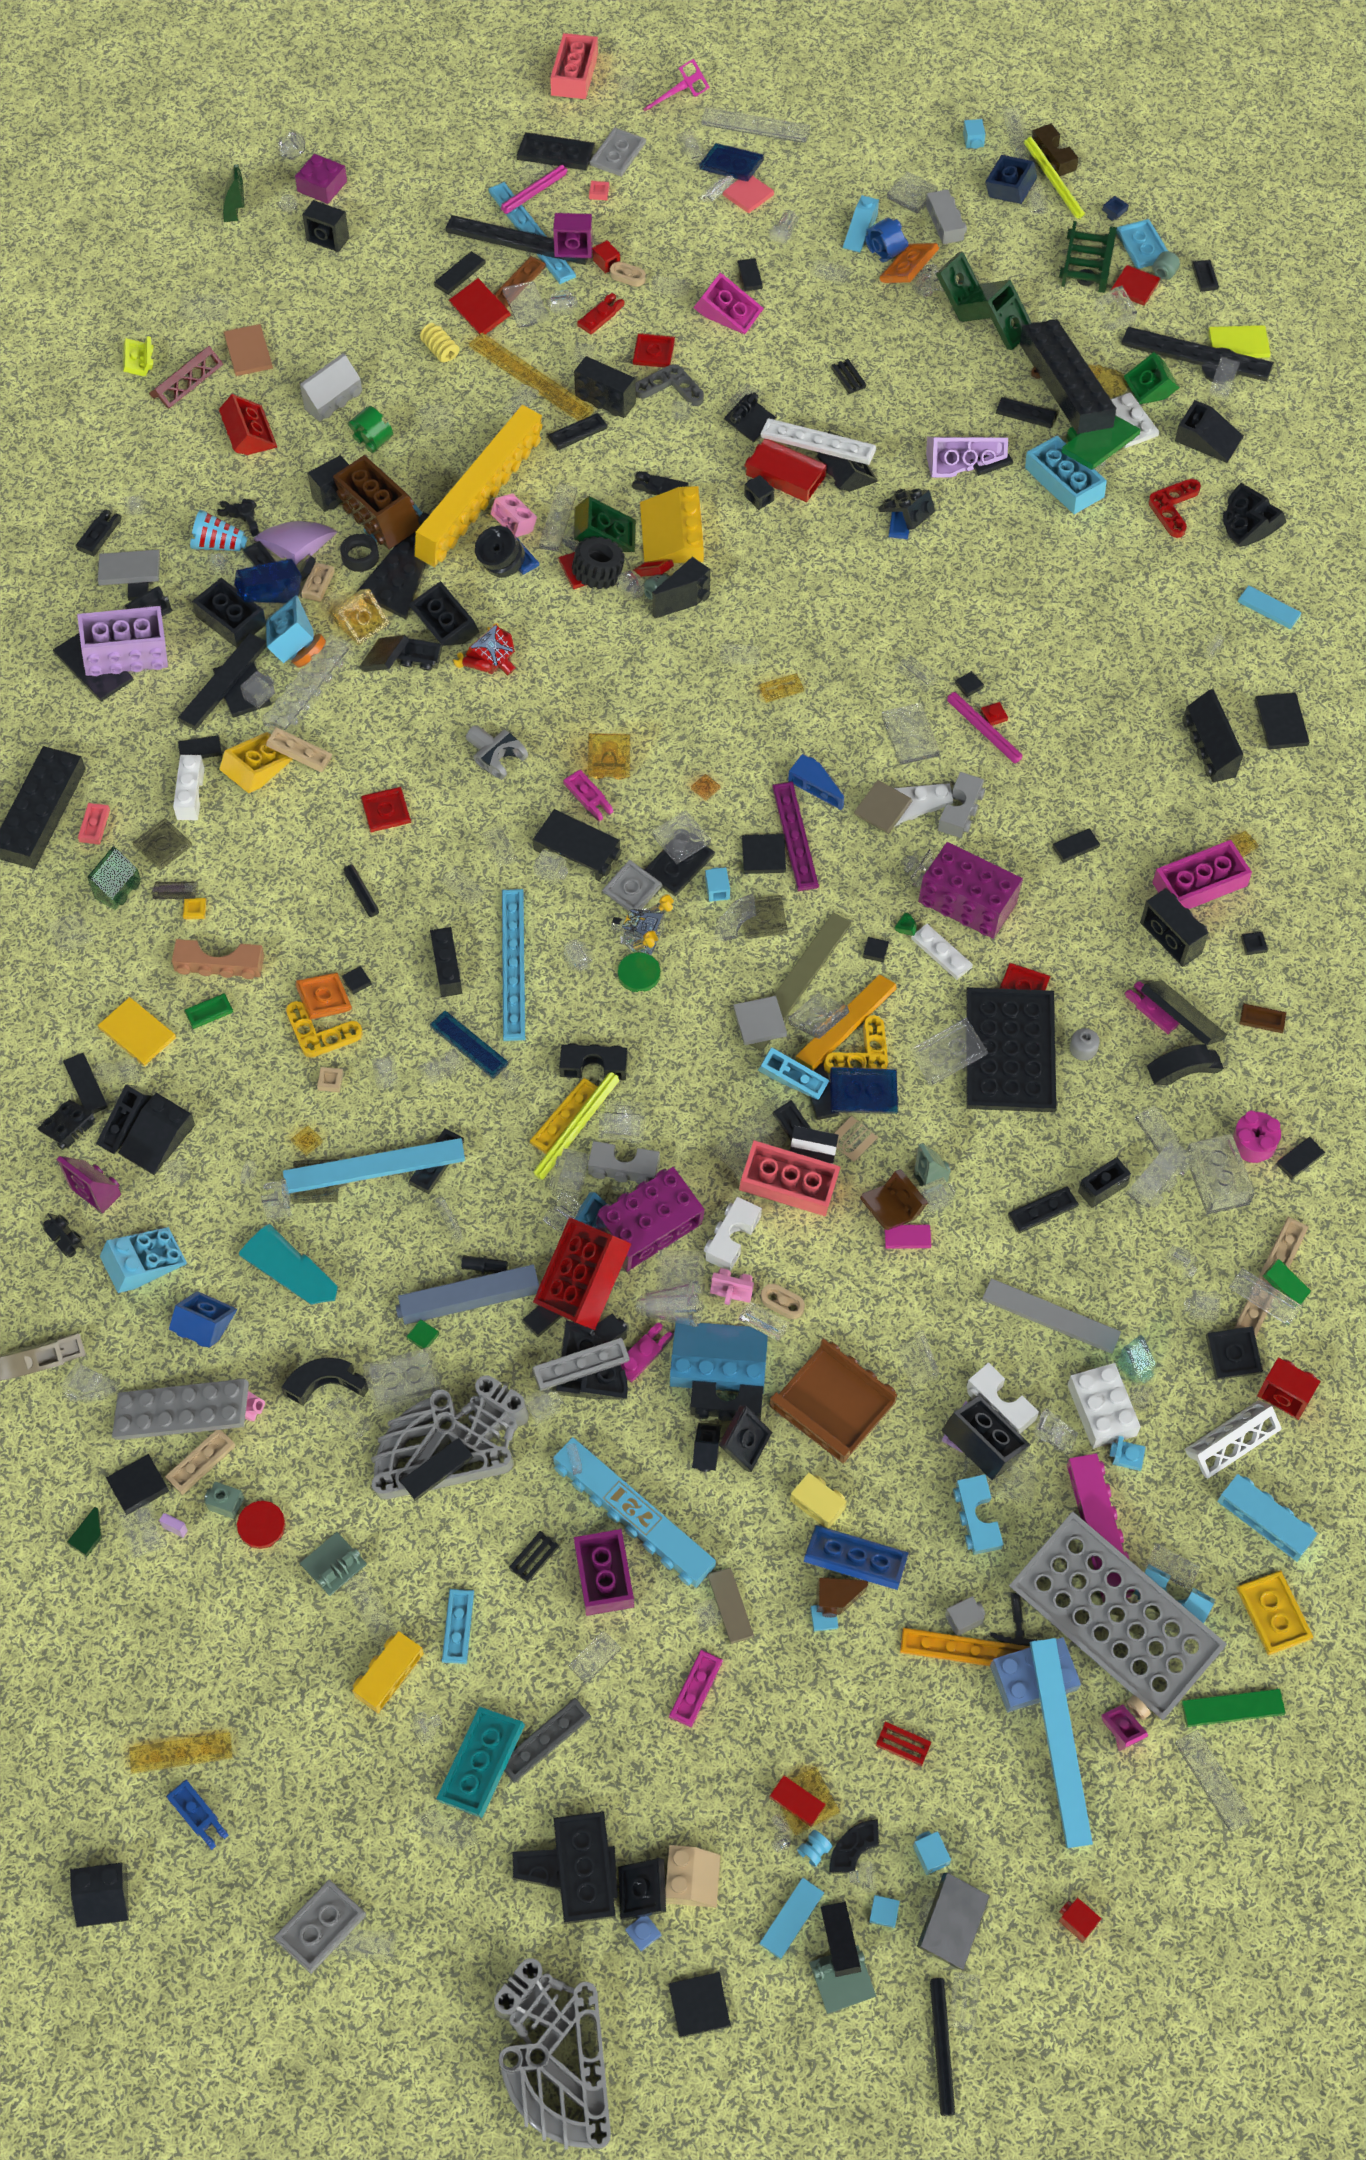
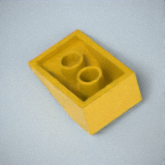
M265 732L225 750L219 770L243 790L251 793L265 785L293 759L267 747V740L271 734Z

